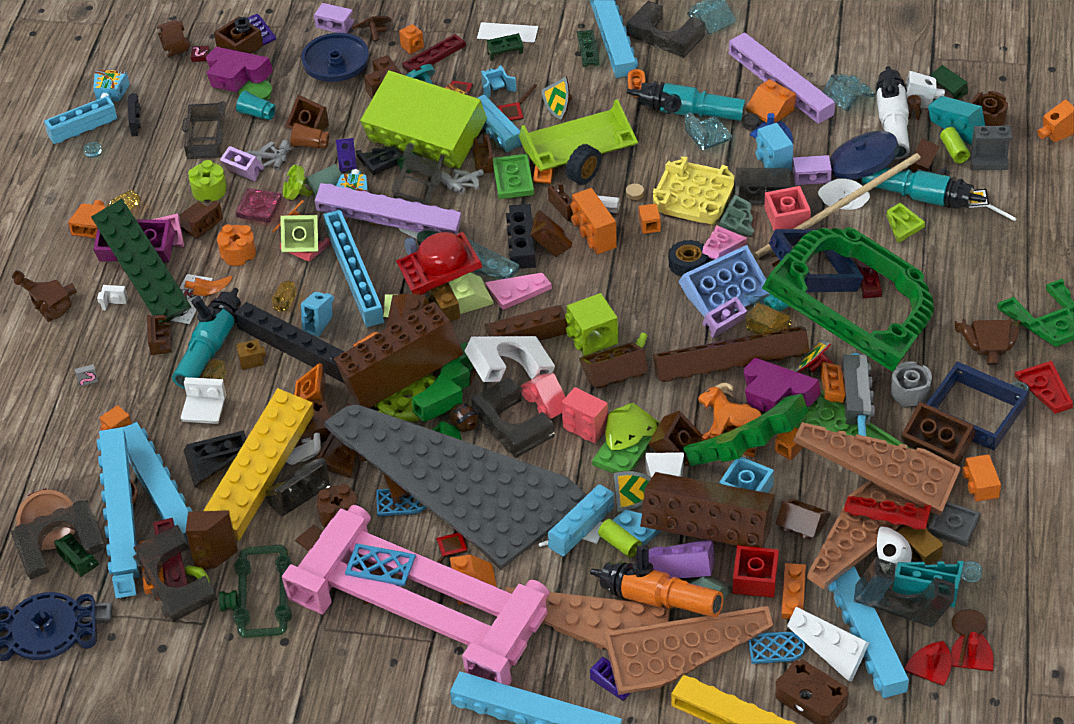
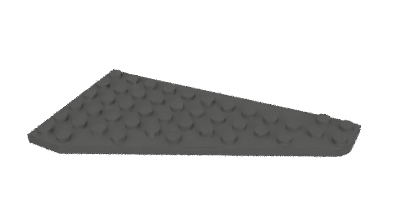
M360 405L347 406L324 422L325 427L351 450L354 449L473 543L500 570L547 535L560 520L587 496L567 476Z

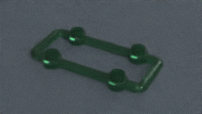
M283 545L246 547L240 551L239 559L234 564L235 573L239 578L238 608L233 613V619L237 625L238 634L243 638L282 635L287 630V622L291 620L292 612L291 608L287 606L288 597L282 575L290 564L292 565L291 558L288 557L287 548ZM280 553L275 560L276 570L280 573L279 605L275 609V618L279 622V627L246 630V625L251 620L249 611L246 609L247 575L252 570L250 562L247 560V555Z

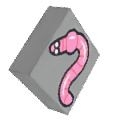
M94 364L75 369L79 387L98 382Z

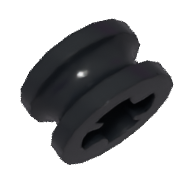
M239 17L234 22L235 29L239 33H246L251 28L250 21L246 17Z

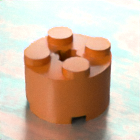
M227 224L222 227L217 236L221 259L231 266L246 264L245 261L249 259L251 261L256 255V247L250 226Z

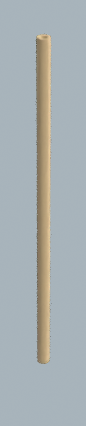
M918 153L912 155L794 229H808L920 160V155ZM768 244L754 254L759 259L773 249Z

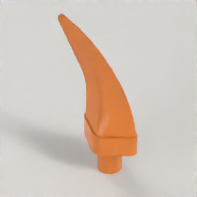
M232 276L217 281L195 277L194 282L185 281L184 288L193 289V295L208 296L225 288L231 281Z

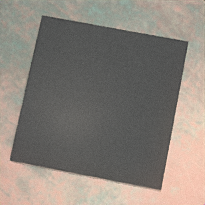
M946 502L941 515H934L928 531L933 536L967 547L981 513Z

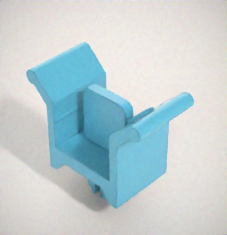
M501 65L495 70L490 68V70L481 71L484 95L488 99L491 96V87L493 90L505 87L508 91L516 92V78L507 76Z

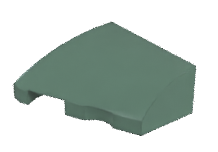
M336 164L306 177V183L316 194V199L321 183L336 186L342 174Z

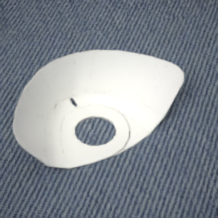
M836 179L822 186L818 194L826 205L831 206L838 202L839 199L862 187V185L850 179ZM866 192L840 209L852 210L862 207L870 198L869 192Z
M315 433L314 439L294 448L286 462L290 465H296L317 456L321 451L320 433Z
M888 527L879 528L877 537L878 557L888 583L892 584L898 562H911V546L895 530ZM893 544L896 547L895 555L891 557L885 556L883 553L884 546Z

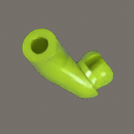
M186 566V575L195 576L198 579L196 581L197 587L205 589L210 583V578L204 569L197 566Z

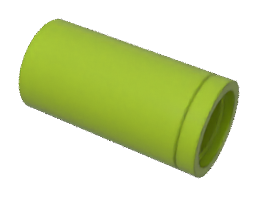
M954 127L944 129L940 134V139L954 162L957 164L964 163L970 157L968 148Z
M611 519L605 520L598 530V535L628 558L634 557L637 554V546L642 545L639 539Z

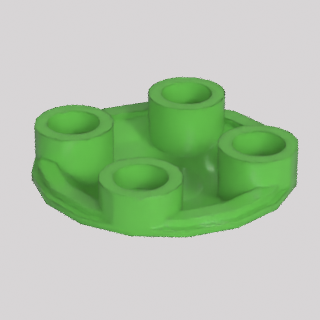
M248 80L238 90V93L240 95L246 90L261 99L268 100L271 97L272 85L267 80L260 83H252Z

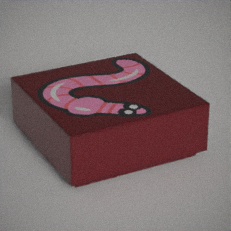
M192 46L191 61H207L206 57L210 52L209 46Z

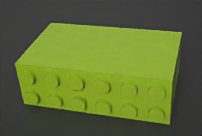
M388 71L360 121L368 139L373 143L378 142L386 147L394 146L404 153L412 151L419 158L424 157L434 163L439 162L449 168L455 167L460 169L474 144V138L479 135L485 124L487 116L482 102L478 98Z

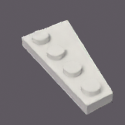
M796 607L787 626L844 678L852 682L869 642Z

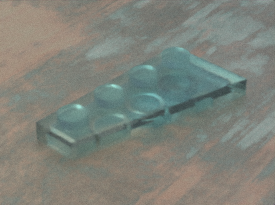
M468 239L482 264V268L474 272L507 279L512 278L520 270L519 264Z

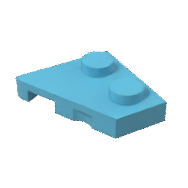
M624 510L613 519L614 522L639 539L642 545L648 543L661 532L660 530L640 527L642 513Z

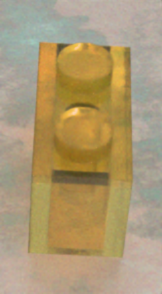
M757 303L746 316V330L755 334L789 329L791 327L790 316L761 303Z

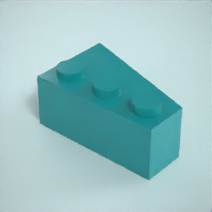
M940 96L928 105L930 120L943 129L954 127L962 140L971 146L974 126H985L982 106L945 96Z
M944 561L937 562V565H925L924 562H898L894 575L892 595L955 607L964 561H957V564H945Z

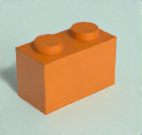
M990 455L966 458L965 466L962 467V474L964 479L967 478L968 490L970 494H973L975 502L999 498L1001 483Z

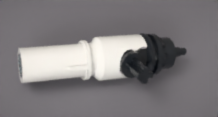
M887 66L886 70L879 74L878 82L876 83L878 113L884 131L894 134L899 143V152L895 159H902L910 153L907 131L909 109L906 86L900 73Z

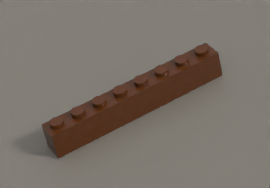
M799 326L653 354L656 377L662 380V382H670L676 377L690 378L692 374L697 373L707 375L713 370L727 371L730 369L729 367L734 366L743 368L754 358L767 362V360L771 359L775 361L784 360L787 356L801 357L804 356V353L809 352L807 330Z

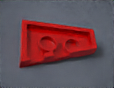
M1052 361L1015 372V378L1054 414L1073 408V402Z

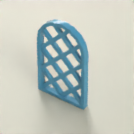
M388 489L376 490L377 517L415 514L426 509L425 505L422 507L417 506L420 501L412 503L410 500L413 496L411 495L407 499L401 497L404 502L394 504L397 508L391 510L389 507L393 504V501L389 498L390 493ZM385 499L390 501L386 506L382 504ZM406 503L411 505L409 509H406L403 506Z
M793 632L762 633L748 641L752 664L791 662L801 658L805 651L804 641ZM780 637L785 640L782 645L776 642ZM793 637L799 640L797 644L791 641ZM765 638L770 641L767 646L762 643ZM751 640L756 642L753 646L751 644ZM787 643H790L794 647L791 650H788L784 646ZM772 644H775L779 648L776 651H774L769 647ZM757 645H760L764 649L761 652H759L754 648ZM796 648L801 651L798 655L793 653ZM781 649L787 652L784 657L778 654ZM766 650L772 653L769 658L763 655ZM753 652L757 654L755 658H753Z

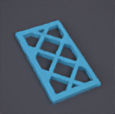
M356 543L345 575L405 586L416 554ZM359 549L370 551V553L362 557L358 555ZM384 553L390 554L391 556L383 561H380L377 554ZM374 557L377 564L367 568L363 561ZM406 557L409 558V561L401 565L397 558ZM394 560L398 567L387 572L383 565ZM359 563L363 568L361 572L352 571L353 566ZM379 567L384 572L382 576L370 574V572ZM400 571L403 574L402 580L391 578L392 575Z

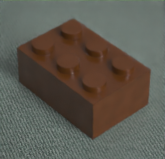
M919 402L901 436L904 444L915 449H925L959 466L976 432L974 425L923 402Z

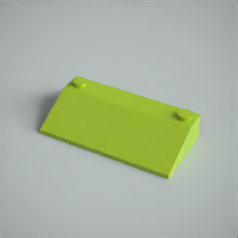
M618 99L614 100L613 107L608 111L529 133L525 125H522L519 133V139L525 152L540 171L566 165L573 151L582 144H588L596 148L601 154L638 144Z

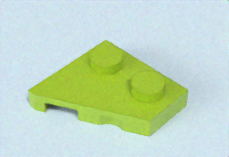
M902 203L887 210L886 216L898 243L925 228V221Z

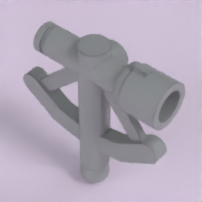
M283 140L279 150L274 147V142L271 141L263 146L260 151L248 150L246 153L256 156L261 164L262 159L270 160L262 165L266 167L274 163L273 168L279 170L282 162L287 160L286 154L291 150V142Z
M479 169L469 173L467 171L454 170V178L446 172H441L438 175V180L447 185L453 192L462 194L465 191L464 187L479 189L478 177L483 176L484 171Z

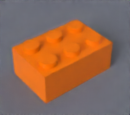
M589 188L572 194V203L570 205L573 216H571L573 225L578 227L581 236L586 238L589 248L593 249L597 255L617 248L616 221L594 190Z

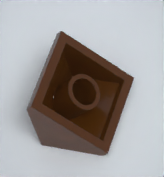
M297 95L285 127L292 130L294 123H299L324 131L329 126L327 109L312 100Z

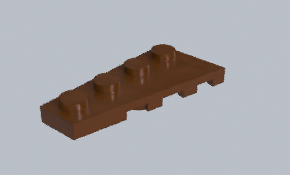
M330 433L315 459V465L351 478L357 452L354 449L351 450Z

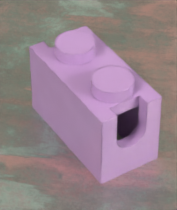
M322 3L314 14L316 28L337 33H347L354 23V19L350 17L353 11L352 9Z
M231 146L227 148L220 159L228 171L252 181H256L259 170L262 171L264 169V166L256 156ZM233 157L235 162L230 161V159Z
M829 155L793 158L794 167L792 171L795 185L823 184L831 181L832 169Z
M736 296L705 314L702 324L704 327L709 326L710 335L714 338L742 322L747 310Z

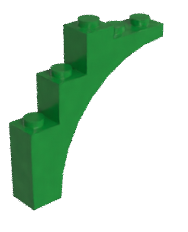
M467 342L460 344L464 354L445 364L434 383L423 392L412 397V411L422 422H426L451 410L457 404H462V389L470 385V370L474 368L465 353L468 345Z
M802 394L784 397L769 411L745 425L719 436L686 445L684 451L690 466L718 460L727 462L740 459L747 449L766 445L774 435L792 431L808 413V408Z

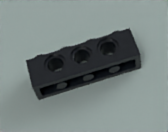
M531 204L509 205L506 221L507 224L510 223V225H507V234L511 236V238H508V247L512 249V251H509L510 262H513L514 269L536 268L534 239L530 236L533 226Z

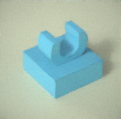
M133 573L112 577L116 598L137 595Z

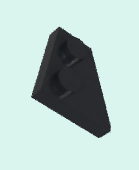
M394 146L373 148L372 152L362 153L361 150L356 151L357 158L373 175L398 164V159L403 157Z

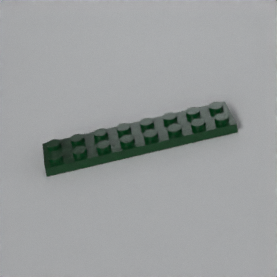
M123 199L91 216L152 316H166V320L158 321L159 323L168 322L192 308Z

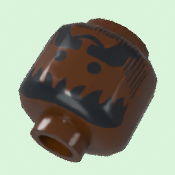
M466 403L457 404L451 409L450 422L459 431H472L477 426L479 416L470 405Z

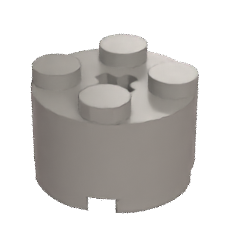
M913 361L899 364L892 374V397L904 408L917 406L919 402H928L932 381L931 371L925 365L922 367Z

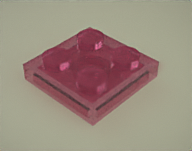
M247 188L235 212L236 217L270 223L282 199L281 193Z

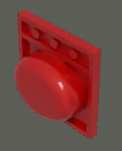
M449 232L433 234L420 244L417 252L396 260L408 287L414 295H423L433 288L482 268L481 261L464 232L459 234Z

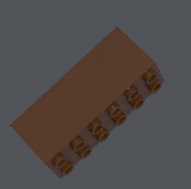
M432 302L333 359L348 391L360 406L370 408L464 353L450 320L437 304Z
M655 472L645 487L640 527L732 545L763 548L770 533L775 494Z

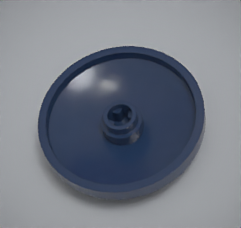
M325 34L313 39L305 46L301 55L302 66L308 75L320 81L339 82L348 80L360 74L368 65V46L362 39L352 34Z
M872 131L860 134L844 142L830 157L833 175L840 179L852 180L863 178L882 170L895 159L899 152V143L896 136L887 131Z

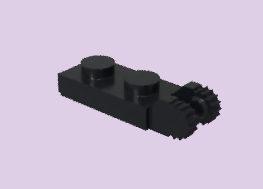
M135 93L128 96V121L132 137L138 136V129L141 128L140 104L138 103V95Z

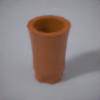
M294 123L291 133V146L326 149L329 144L330 133Z

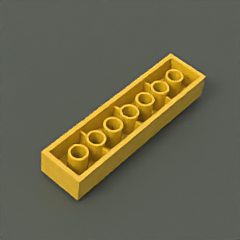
M279 388L275 391L203 510H229L237 541H240L314 415L312 402Z

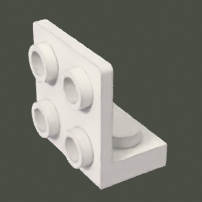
M185 377L184 386L187 397L181 421L218 424L226 399L223 379Z

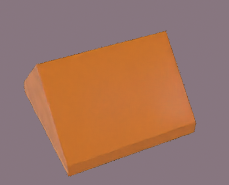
M317 364L296 381L294 395L310 402L318 399L321 402L324 401L326 381L323 364Z

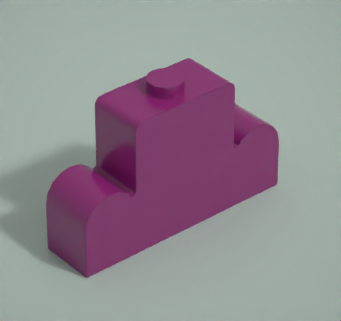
M215 47L206 57L210 68L206 73L211 87L237 92L248 80L252 83H260L273 72L269 58Z
M754 358L744 368L747 404L760 411L767 412L784 397L802 394L806 406L809 407L821 395L819 380L758 358Z

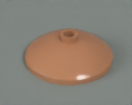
M41 490L28 496L20 505L16 517L17 529L22 539L30 546L40 550L56 549L55 540H59L69 533L74 535L78 525L77 510L73 502L63 493L55 490ZM47 519H52L51 525L45 524Z

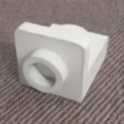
M103 285L101 292L98 293V303L101 304L102 310L107 309L108 303L127 304L128 301L125 286Z

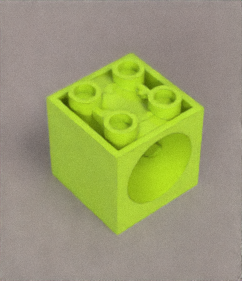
M601 293L567 305L565 318L568 327H566V332L569 338L572 337L576 349L580 350L583 356L618 344V318Z

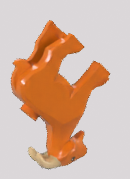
M721 383L709 388L698 398L699 403L705 405V409L708 406L714 408L712 427L709 432L702 436V441L724 434L725 430H734L762 414L758 409L752 408L748 404L730 403L726 396L732 398L733 395L727 390L733 391L734 388L728 383ZM757 447L747 449L743 455L755 457Z

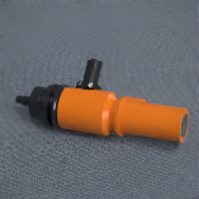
M647 545L637 546V562L634 564L622 561L617 564L608 562L602 570L593 568L590 570L591 575L600 578V586L603 589H607L612 595L623 599L626 598L659 608L664 605L669 609L676 607L714 618L720 614L723 606V593L721 591L690 584L687 581L680 580L678 577L671 578L666 572L654 570L653 565L649 563V548Z

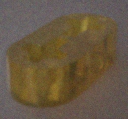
M129 190L110 200L107 207L123 199L129 210L139 204L140 197L135 191Z
M283 281L272 297L274 310L282 312L289 308L297 293L293 281Z
M220 359L212 360L208 364L202 378L223 379L226 374L224 361Z

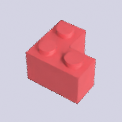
M554 373L538 375L520 385L523 397L529 403H537V410L544 419H551L562 413V401L566 397Z

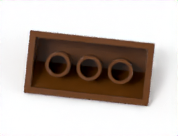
M561 305L484 324L489 337L536 336L541 341L567 334V321Z

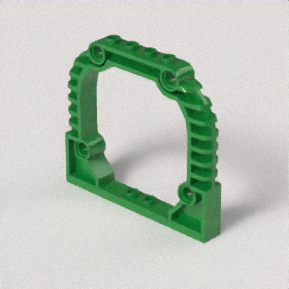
M850 227L844 230L839 228H832L831 230L819 228L805 234L769 274L762 287L771 295L892 372H894L926 327L934 312L933 297L928 292L927 284L923 281L924 274L922 271ZM826 250H833L848 258L855 257L893 281L896 289L909 298L912 311L902 324L891 323L887 330H873L870 334L806 293L808 288L804 279L809 272L806 264L815 254Z

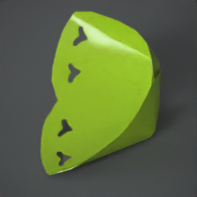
M628 403L616 408L608 414L605 427L607 445L611 450H620L635 445L643 436H653L658 427L657 423L660 422L635 403ZM629 435H635V437L629 440ZM616 440L622 442L621 444L617 443L616 445H614L616 443Z

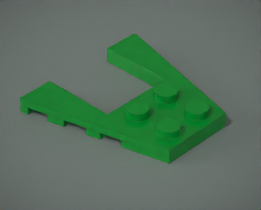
M1063 279L1046 284V291L1063 308L1036 319L1015 297L998 303V310L1016 322L1020 320L1022 326L1055 347L1074 340V301L1070 296L1069 289L1065 287Z

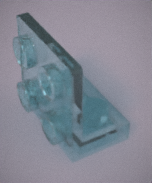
M703 0L693 5L687 12L690 19L695 16L700 19L709 35L736 22L725 0Z
M832 74L823 90L825 95L833 99L836 104L846 111L850 110L857 96L874 97L875 95L871 91V87L862 84L855 75Z
M691 112L685 114V131L702 151L732 140V135L717 117L700 122Z

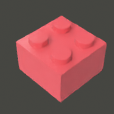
M800 186L765 192L764 209L774 231L775 229H794L810 219L811 210Z
M574 387L562 401L563 428L596 444L605 433L608 419V403Z

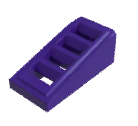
M259 14L248 17L250 23L261 30L263 46L276 40V36Z
M601 657L591 667L590 679L622 701L631 694L618 695L616 684L613 685L615 679L611 663L605 657Z

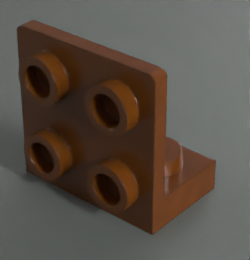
M197 201L179 215L181 229L197 239L223 219L221 205L217 201L212 202L208 206Z

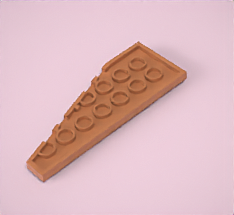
M803 422L793 439V442L923 508L924 505H932L931 512L939 516L943 512L961 468L922 448L915 450L907 448V445L899 444V446L892 445L885 440L858 434L851 436L847 435L844 431H828L826 427Z
M870 480L849 495L872 498L876 500V503H881L885 500L894 501L896 505L904 506L906 502L913 503ZM915 504V507H917V508H923V507H921V506ZM844 505L840 516L827 536L825 544L821 547L818 557L813 562L807 579L825 589L877 548V537L880 527H888L897 532L906 525H894L885 520H872L863 515L853 516L844 511Z
M506 587L505 591L512 594L516 588ZM549 592L550 594L546 599L548 614L541 625L547 624L552 626L555 631L582 642L584 640L595 644L596 648L603 650L604 648L607 649L604 639L605 632L669 622L671 609L666 608L665 605L659 608L640 602Z
M768 606L720 613L715 618L702 616L605 632L604 639L618 695L661 688L772 629L773 622Z

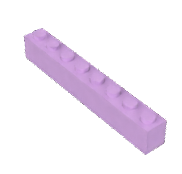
M744 32L729 41V54L764 82L770 79L796 93L795 106L819 124L834 116L835 102L833 99L825 95L820 89L812 85Z
M321 183L315 199L316 211L329 213L341 210L345 217L430 235L439 232L458 234L461 224V212L453 209H442L438 206L423 205L419 202H409L401 198L395 199L385 195L371 194L367 191L352 190L348 187L342 188L333 184Z

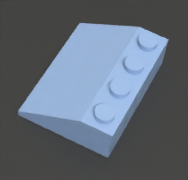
M747 245L683 274L678 281L687 298L704 317L705 314L736 296L743 306L747 307L768 297L770 294L762 289L766 278Z

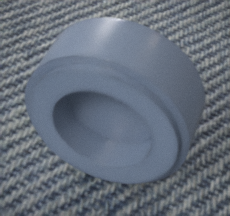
M414 238L405 239L404 245L407 255L417 252Z

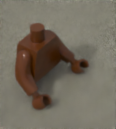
M16 270L12 275L14 283L21 285L29 292L35 309L42 314L47 322L60 318L71 308L72 304L69 296L77 293L72 283L62 287L58 280L34 282L24 278V273Z
M1011 318L1009 320L973 321L970 326L966 324V319H963L962 323L955 321V331L963 335L970 348L976 351L977 355H987V365L999 364L998 355H1004L1006 351L1011 350L1020 331V320L1017 322L1012 321Z

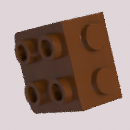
M537 211L530 236L555 257L570 249L572 242L564 236V230L542 211Z

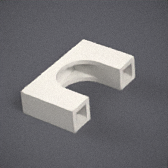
M536 336L471 337L465 349L466 355L483 382H500L506 370V365L500 356L509 357L519 362L531 379L538 375L552 373L555 365Z

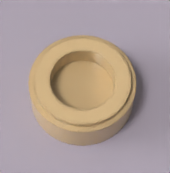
M640 184L628 185L626 188L627 198L630 200L641 199L644 196L643 186Z

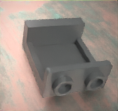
M974 126L970 155L972 170H1008L1009 143L1012 140L1011 126Z

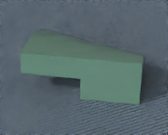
M734 195L718 226L737 234L752 236L754 229H752L751 224L753 221L752 214L750 213L752 209L751 203Z

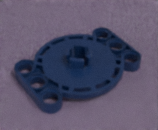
M44 592L24 599L13 610L6 606L0 607V615L9 614L6 619L0 620V632L4 630L9 631L6 636L0 637V649L3 647L8 648L6 653L0 654V661L9 660L14 653L25 659L46 660L65 653L76 642L84 649L93 647L97 642L96 604L94 597L90 594H82L75 601L62 593ZM85 601L91 602L88 607L80 606ZM83 617L92 618L88 624L81 623ZM41 625H43L45 631H41ZM85 635H92V638L88 641L81 640Z

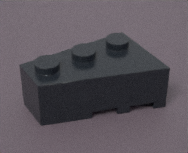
M244 430L186 445L183 451L194 487L234 461L246 441Z

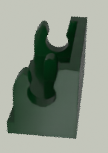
M519 33L487 40V54L490 55V61L494 60V55L516 50H519V54L523 53L524 45Z
M943 65L929 75L936 79V84L951 92L955 96L953 99L959 100L968 94L967 81Z
M69 533L61 539L55 540L54 544L58 555L82 577L97 567L99 563L76 539H72L74 536Z

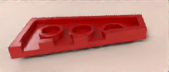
M848 496L844 511L853 516L863 515L872 520H885L894 525L903 524L916 530H926L932 505H924V508H917L914 503L906 502L904 506L896 505L894 501L889 500L876 503V500L872 498Z

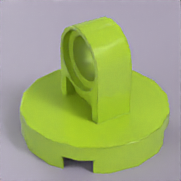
M293 165L287 173V176H290L288 182L284 181L283 197L288 200H294L298 194L311 196L314 191L308 190L304 186V184H307L306 177H304V168Z

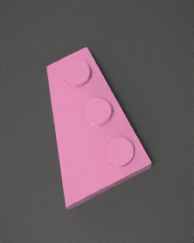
M716 225L715 230L711 233V237L708 238L703 246L702 253L715 260L746 245L747 238Z
M543 273L485 282L488 292L502 310L552 289L551 283Z

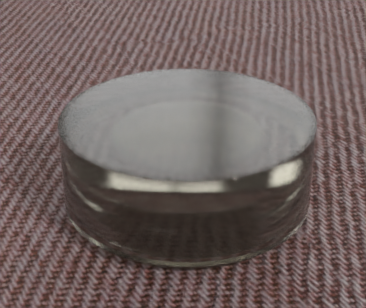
M746 114L743 116L742 126L745 129L754 130L759 126L760 119L757 115Z

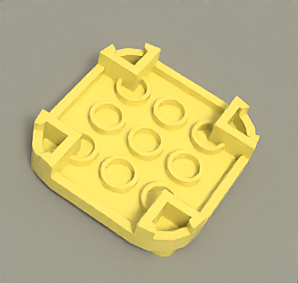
M681 156V160L673 161L672 163L668 161L666 163L665 172L657 188L653 190V204H657L659 213L713 225L723 215L734 191L735 175L728 170V166L722 165L720 169L689 163L688 157Z

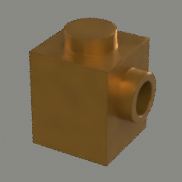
M258 339L236 344L242 370L264 365L263 358L266 357L264 346L260 347Z

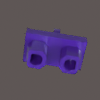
M354 139L336 140L339 170L349 171L357 169Z

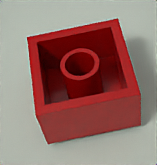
M737 545L732 594L774 598L779 549Z

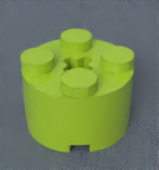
M205 160L189 170L191 191L195 199L201 202H205L204 200L212 202L219 200L225 195L227 185L224 170L220 165L212 163L211 160Z

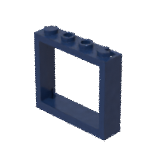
M775 229L769 245L781 261L793 249L792 246H795L805 234L818 229ZM826 250L823 252L838 274H810L808 272L804 279L808 288L806 292H857L864 277L851 258L844 257L833 250Z
M957 361L926 404L938 409L956 382H960L1013 405V408L995 433L974 425L976 435L972 441L994 451L1026 406L1028 391Z

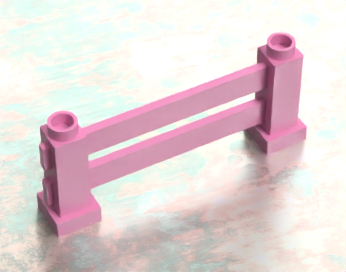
M351 505L348 511L340 508L300 565L296 567L290 564L282 575L288 600L323 615L332 603L329 591L332 587H335L468 645V648L462 655L465 673L508 686L512 682L510 668L512 665L515 666L526 649L527 641L532 633H536L548 614L546 599L550 593L542 583L536 580H529L525 586L518 584L512 594L369 534L367 525L371 517L366 510L357 505ZM355 544L416 554L408 579L497 616L492 626H489L397 585L345 575ZM359 549L358 555L362 557L370 553V551ZM384 553L377 554L380 561H383L391 556L390 554ZM371 557L366 560L373 564H377L374 557ZM406 557L397 558L401 565L409 561V558ZM394 560L383 565L385 569L390 571L398 567ZM355 567L352 568V571H357V572H361V571H362V570H359V569H357V568H355Z

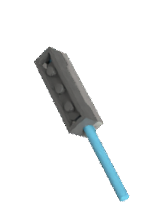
M859 353L843 354L842 375L845 390L846 424L858 425V434L867 436L866 425H870V418L874 417L875 412L874 405H871L873 403V391H870L872 388V377H868L871 374V363H867V355Z

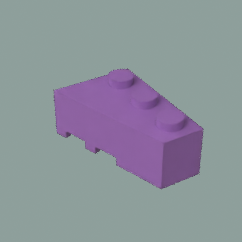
M703 540L664 548L654 547L649 550V563L653 565L654 570L666 572L671 578L711 576L716 563L714 544L712 540Z

